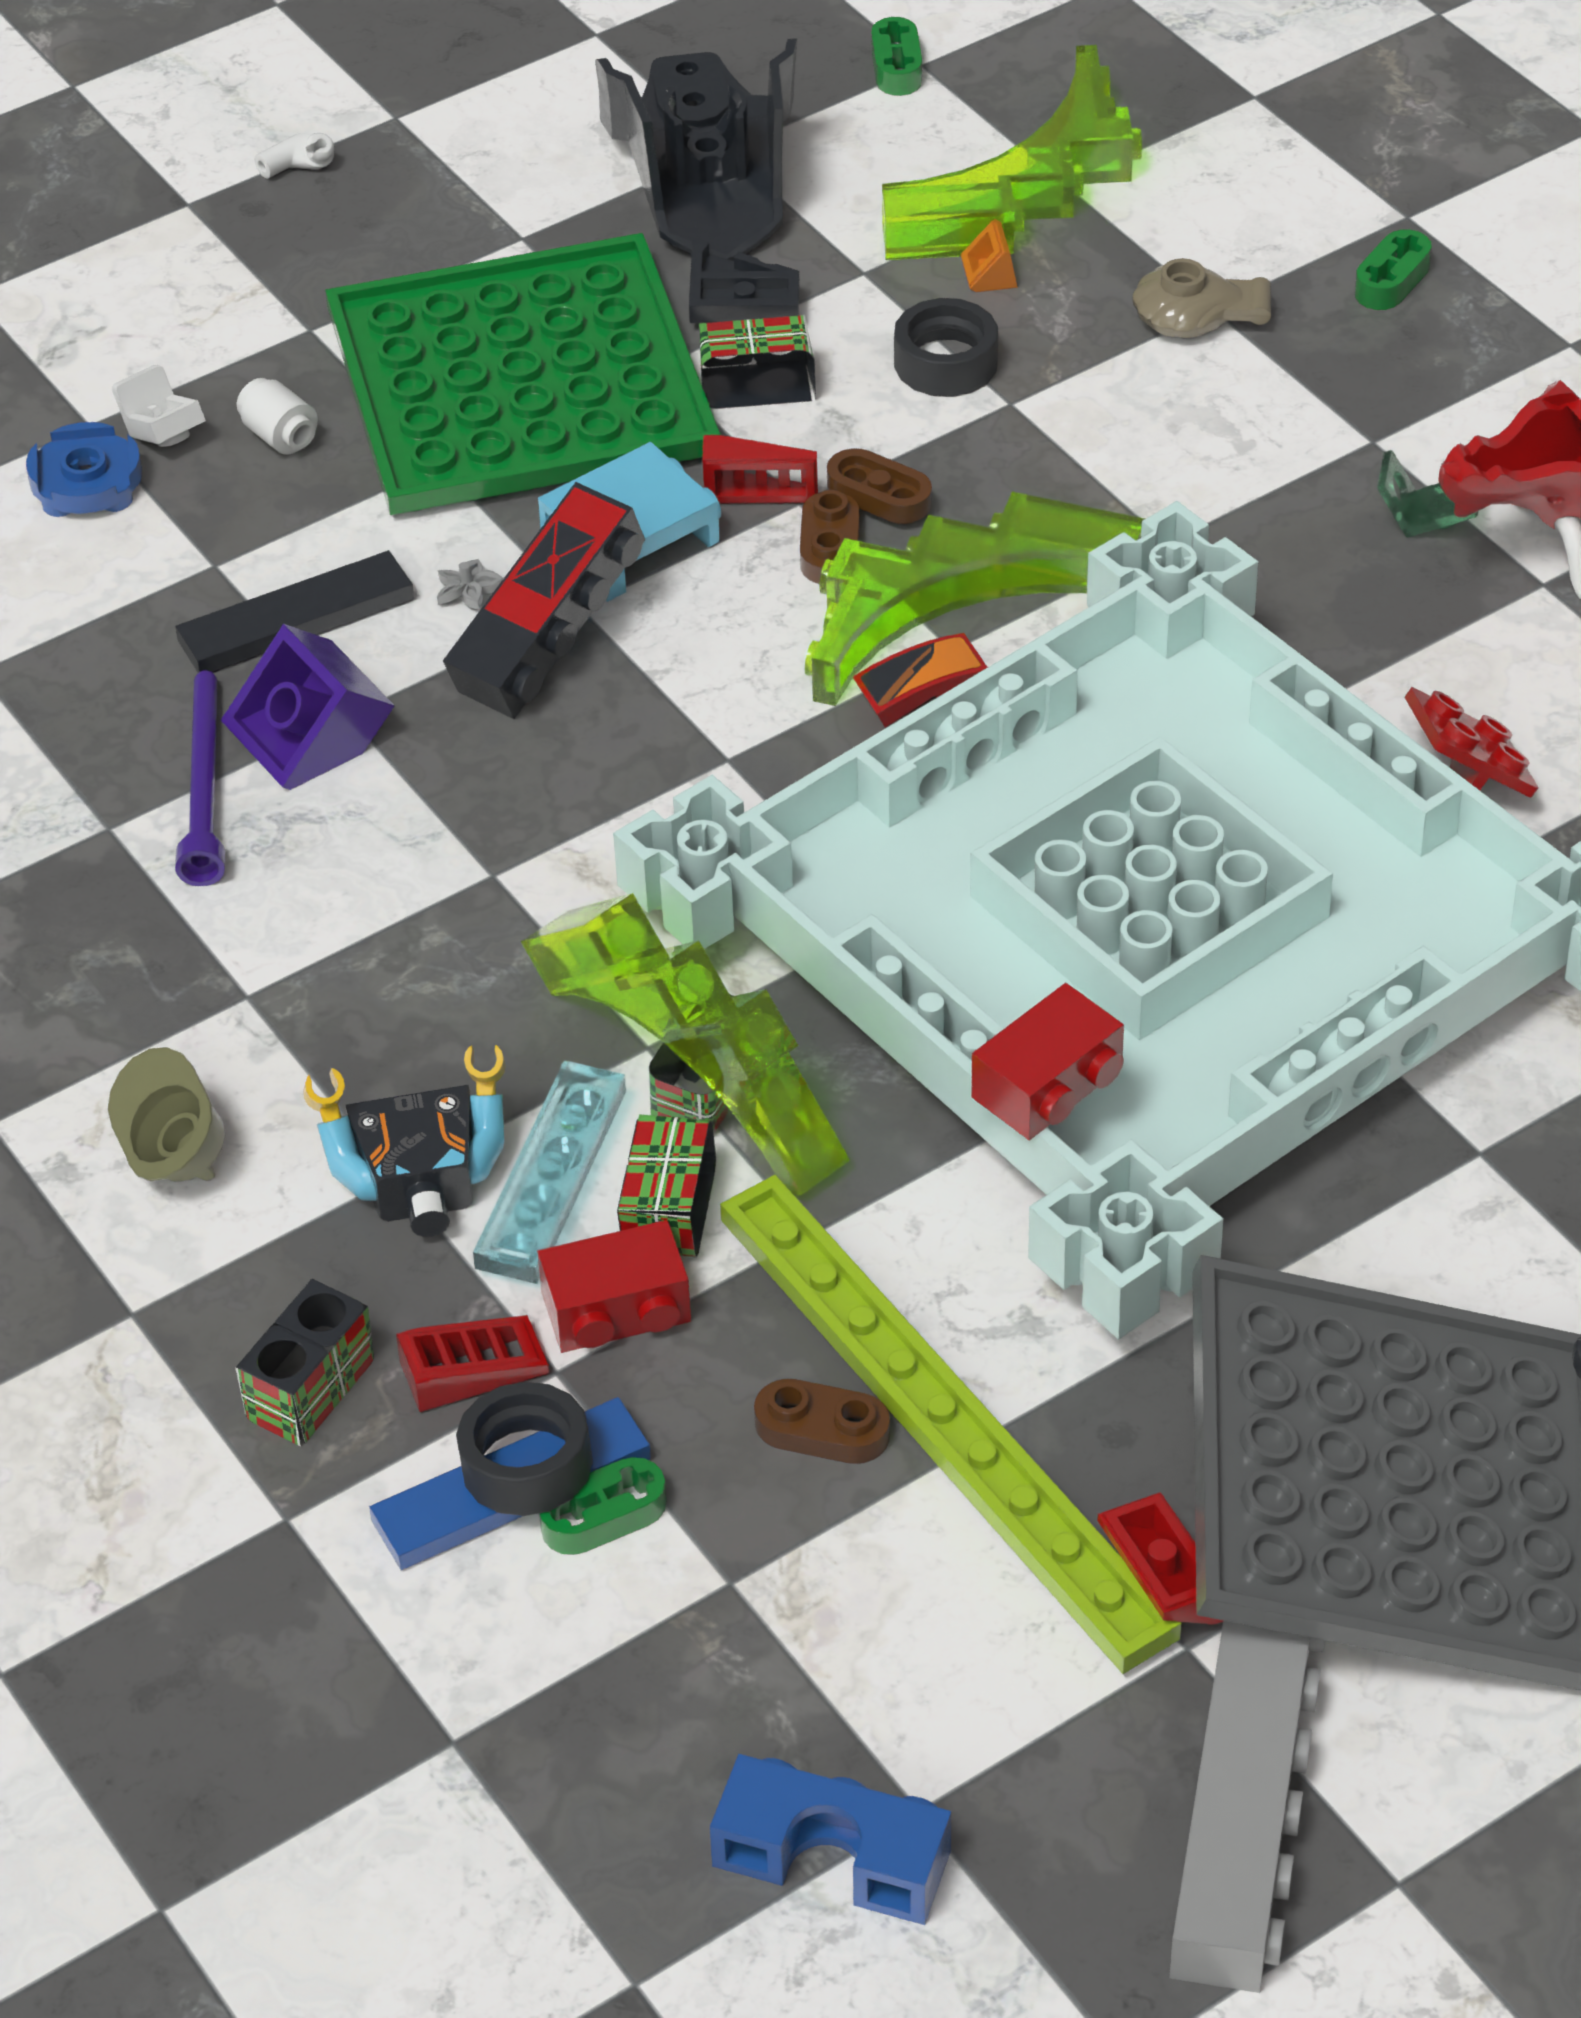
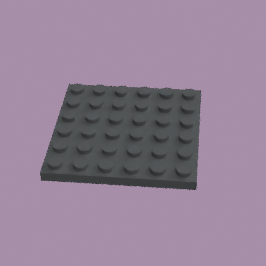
M1201 1255L1192 1271L1197 1615L1581 1691V1379L1576 1374L1572 1359L1573 1346L1577 1339L1581 1337V1334Z

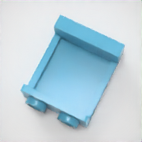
M652 442L538 497L540 529L575 482L632 507L645 538L641 552L636 560L691 532L707 547H711L719 542L721 508L714 493L706 487L702 488L685 473L683 467L676 459L667 457ZM625 569L611 586L607 602L626 593Z

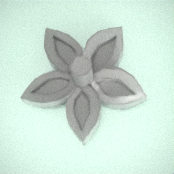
M479 559L460 563L459 572L438 570L440 582L447 585L437 595L438 605L450 602L461 596L468 607L480 609L483 595L493 593L504 578L494 571L483 570Z

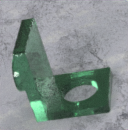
M1393 450L1383 453L1377 489L1406 538L1435 529H1447L1456 523L1478 516L1479 511L1467 517L1455 516V503L1446 497L1439 483L1416 490ZM1393 477L1396 480L1399 488L1400 501L1394 489Z

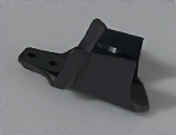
M797 38L787 39L785 51L770 61L768 95H752L728 71L720 57L712 52L656 58L651 64L649 79L642 97L631 75L614 69L607 58L595 59L599 88L600 121L612 139L629 142L660 238L689 253H692V240H701L709 243V253L711 255L734 261V257L738 252L743 254L749 253L783 225V122L789 120L794 99ZM689 101H696L697 106H689Z

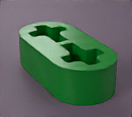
M887 17L877 21L872 26L871 46L875 80L878 89L894 96L909 95L916 92L922 84V55L915 23L903 17Z
M1401 229L1388 234L1356 270L1354 293L1355 299L1359 304L1373 310H1387L1399 305L1425 277L1430 268L1432 250L1430 239L1423 233L1411 229Z
M631 1457L590 1472L587 1483L572 1500L549 1512L539 1513L544 1542L550 1549L560 1554L576 1555L595 1549L653 1524L659 1520L666 1508V1484L662 1470L654 1462L645 1458ZM634 1487L639 1494L646 1493V1496L635 1499L633 1494L630 1492L623 1493V1490ZM571 1513L576 1520L583 1519V1522L572 1526L570 1521L560 1519V1516Z

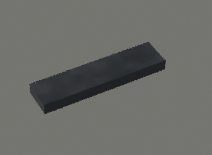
M387 550L176 625L177 640L198 673L204 670L213 672L265 653L283 624L316 635L413 600V584L392 553Z

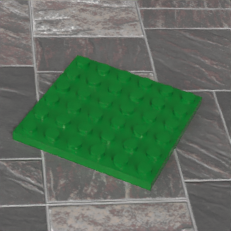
M643 233L325 289L329 315L390 515L416 512L437 506L475 501L480 498L528 491L534 488L570 482L649 442H652L669 458H674L677 461L694 460L703 457L704 435H720Z

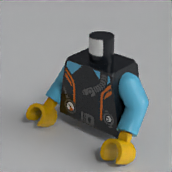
M472 1045L465 1052L464 1063L471 1079L476 1082L475 1095H470L469 1085L346 1104V1116H341L338 1106L345 1088L341 1073L331 1068L330 1078L336 1093L328 1098L319 1097L314 1093L310 1075H308L303 1089L304 1100L309 1107L319 1111L323 1122L318 1123L317 1127L332 1176L360 1200L373 1201L379 1217L385 1221L409 1218L412 1231L422 1237H433L446 1231L450 1224L448 1212L467 1209L473 1203V1184L482 1182L488 1177L504 1148L503 1094H496V1082L501 1079L506 1067L500 1048L495 1045L496 1064L487 1072H480L474 1069L475 1059Z

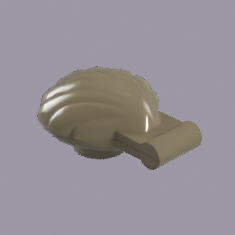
M1186 258L1171 260L1143 276L1139 280L1132 296L1133 305L1138 311L1139 318L1149 327L1167 337L1195 338L1216 330L1227 321H1251L1254 324L1262 325L1271 319V283L1267 278L1256 277L1252 280L1224 279L1219 274L1203 267L1197 261Z

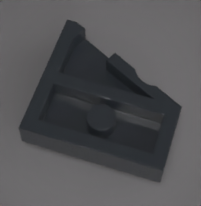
M692 240L689 293L690 323L799 316L800 278L798 270L779 264H766L756 257L740 252L735 255L734 261L711 255L709 253V243L701 240Z

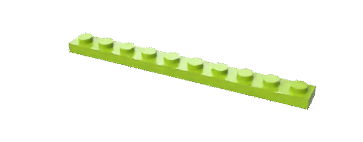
M775 1174L720 1203L721 1221L1122 1674H1125L1180 1640L1181 1622L1165 1621L1162 1619L1122 1557Z

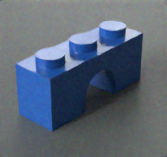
M738 1754L710 1824L712 1867L783 1886L791 1863L801 1852L814 1846H836L846 1850L855 1858L853 1864V1906L925 1925L951 1853V1811L938 1808L932 1802L921 1797L906 1796L901 1798L868 1789L860 1782L847 1777L831 1779L801 1771L780 1759L764 1758L761 1760Z

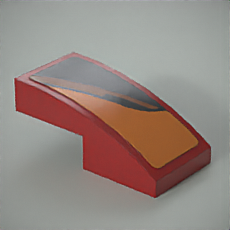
M965 633L932 639L906 648L869 666L854 675L853 679L884 727H887L930 698L941 696L988 667Z

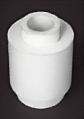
M265 378L254 379L242 389L237 399V410L241 415L243 424L279 453L288 455L305 448L314 438L318 423L315 409L279 381L267 380Z

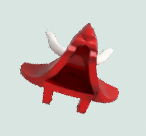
M1558 380L1548 385L1544 393L1538 398L1530 400L1518 412L1509 426L1498 435L1491 438L1477 435L1467 445L1460 443L1453 447L1445 461L1441 463L1438 481L1446 497L1455 503L1454 513L1457 517H1467L1489 505L1512 504L1532 510L1539 516L1542 522L1555 529L1556 525L1566 549L1571 583L1576 595L1581 599V523L1579 521L1581 519V399L1564 382Z

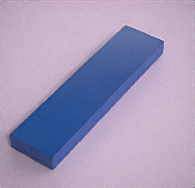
M619 1397L585 1411L593 1458L590 1472L631 1457L651 1459L650 1444ZM539 1431L484 1455V1457L499 1465L524 1467L539 1464L554 1456L565 1444V1441L549 1432ZM461 1466L369 1506L371 1521L400 1570L522 1517L498 1513L478 1503L465 1487Z

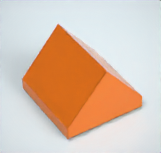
M994 219L961 253L969 287L975 292L1018 288L1002 223Z

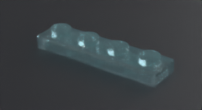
M564 1060L473 1251L475 1269L538 1284L540 1274L537 1250L556 1245L625 1096V1074Z

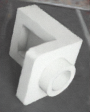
M152 365L112 386L113 395L129 436L158 444L159 447L171 446L188 438L190 435L188 429L206 421L198 400L173 394L162 366Z

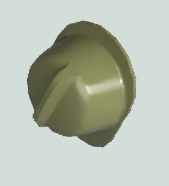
M168 1047L148 1049L133 1057L118 1073L110 1090L108 1103L111 1126L129 1166L136 1176L149 1181L168 1179L174 1182L192 1180L195 1177L210 1181L215 1177L212 1164L222 1150L225 1129L223 1119L212 1106L194 1066L184 1054Z

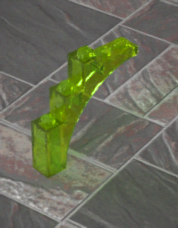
M1097 45L1076 46L1075 74L1067 96L1053 116L1026 140L999 156L960 171L921 180L882 184V232L885 260L961 257V253L994 219L1002 223L1010 254H1014V232H1024V220L1073 218L1074 196L1083 195L1084 184L1132 182V160H1141L1142 158L1140 127H1131L1128 107H1115L1114 97H1110L1109 65L1100 66Z
M1012 491L1003 513L995 512L989 527L928 515L919 536H911L909 538L905 551L844 538L835 559H827L825 561L820 576L819 591L821 594L827 595V611L824 618L823 635L820 641L813 640L810 643L805 659V674L812 676L813 701L836 706L853 676L881 649L912 628L952 610L992 599L1036 593L1087 594L1088 553L1123 532L1137 541L1141 538L1142 521L1145 518Z
M633 893L568 910L520 941L552 996L576 995L600 1002L637 1022L664 1042L687 1063L713 1091L716 1090V1095L735 1115L762 1151L777 1177L794 1196L802 1195L850 1161L789 1053L799 1045L767 989L730 996L699 940L664 948Z

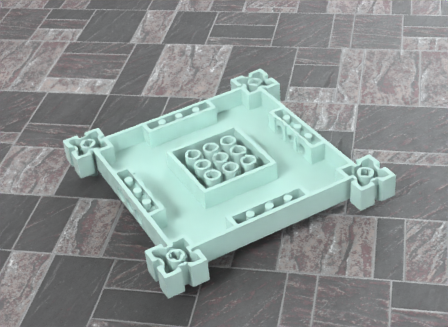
M1178 501L1143 520L1141 538L1137 541L1123 532L1088 553L1087 609L748 811L744 812V801L712 774L673 797L674 814L664 819L655 810H651L613 833L617 885L648 913L654 909L662 910L663 927L688 950L696 955L734 931L735 916L1046 1194V1196L1029 1206L1028 1258L1063 1290L1071 1285L1083 1284L1082 1307L1118 1340L1159 1312L1160 1289L1172 1291L1179 1298L1193 1289L1192 1271L1201 1255L1221 1259L1223 1218L1210 1208V1205L1566 965L1565 980L1581 992V841L1571 847L1570 858L1566 857L1251 616L1255 614L1258 561L1226 537L1213 545L1209 543V524ZM1066 982L1124 1024V1063L1119 1075L1110 1085L1103 1089H1095L1074 1106L1065 1120L1057 1125L1050 1124L1029 1141L971 1098L972 1053Z

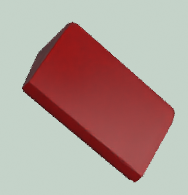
M1161 1492L1098 1514V1523L1163 1620L1201 1624H1219L1223 1622V1620L1197 1615L1196 1543Z

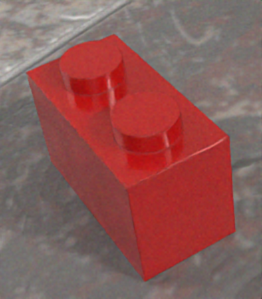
M1065 982L972 1053L971 1098L1030 1141L1050 1124L1057 1125L1065 1120L1074 1106L1095 1089H1103L1116 1079L1124 1063V1024Z
M668 1220L537 1250L541 1293L561 1353L581 1348H595L610 1341L647 1332H662L673 1326L691 1322L689 1279Z

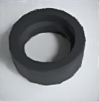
M957 298L931 299L919 302L908 308L895 322L894 368L900 380L915 391L931 396L945 397L968 394L986 385L997 371L998 326L993 316L978 304ZM938 340H956L972 346L971 349L956 354H935L922 350L919 347Z
M520 1382L500 1386L478 1397L462 1415L456 1432L465 1487L478 1503L498 1513L528 1516L549 1512L572 1500L588 1481L593 1458L585 1411L571 1394L550 1384ZM527 1430L544 1431L558 1436L565 1441V1444L554 1456L539 1464L524 1467L499 1465L484 1457L486 1451L496 1441L516 1432Z

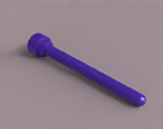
M207 670L199 672L194 678L189 833L178 843L175 857L177 876L183 882L192 886L212 885L218 882L225 872V848L213 834L218 681L215 674Z

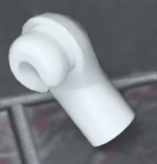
M305 133L295 134L256 154L254 158L255 165L259 173L266 179L288 168L318 170L332 162L334 143L324 133H314L312 135Z

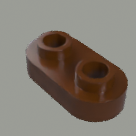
M859 448L842 450L834 454L827 463L828 490L840 491L853 497L857 501L859 509L897 524H910L924 518L931 510L932 484L930 479L920 471L869 450Z
M825 490L811 496L803 504L800 535V569L802 574L814 583L821 585L840 584L852 578L857 571L860 521L859 505L853 497L840 491Z
M780 1379L762 1388L754 1402L757 1434L766 1444L777 1449L844 1463L861 1464L879 1457L889 1443L890 1418L888 1410L879 1399L870 1394L798 1379ZM785 1406H794V1408H789V1409L782 1408V1407H785ZM848 1418H853V1419H858V1420H862V1421H860V1422H850V1421H847L846 1419H848Z

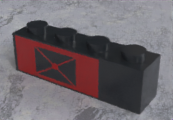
M578 482L573 484L443 659V663L459 693L512 719H515L526 702L532 701L538 695L545 676L559 657L566 655L571 650L578 631L592 612L599 610L604 605L611 586L625 567L631 566L638 558L645 538L632 507Z

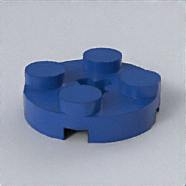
M81 422L62 426L50 432L51 442L45 444L40 450H38L36 443L27 455L26 470L30 489L33 495L41 501L43 511L53 517H63L70 513L82 514L102 510L111 512L121 511L132 503V492L139 485L142 477L139 448L135 440L128 434L127 440L116 436L114 426L105 423ZM91 465L89 469L80 470V466Z

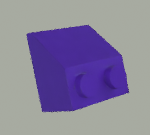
M283 624L221 721L283 788L291 790L362 755L395 705L332 640Z

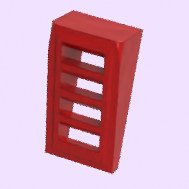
M704 435V487L714 493L719 504L805 503L808 498L818 493L817 451L724 435ZM745 470H756V474L745 473ZM767 470H778V478L768 477ZM790 470H801V482L790 480Z
M528 1315L420 1327L396 1334L399 1361L419 1412L486 1393L500 1386L519 1383L549 1373V1365ZM517 1340L523 1356L510 1357L505 1344ZM491 1348L496 1359L483 1360L480 1351ZM467 1356L469 1362L457 1363L455 1359ZM442 1363V1365H440V1366H432V1365H436V1364Z

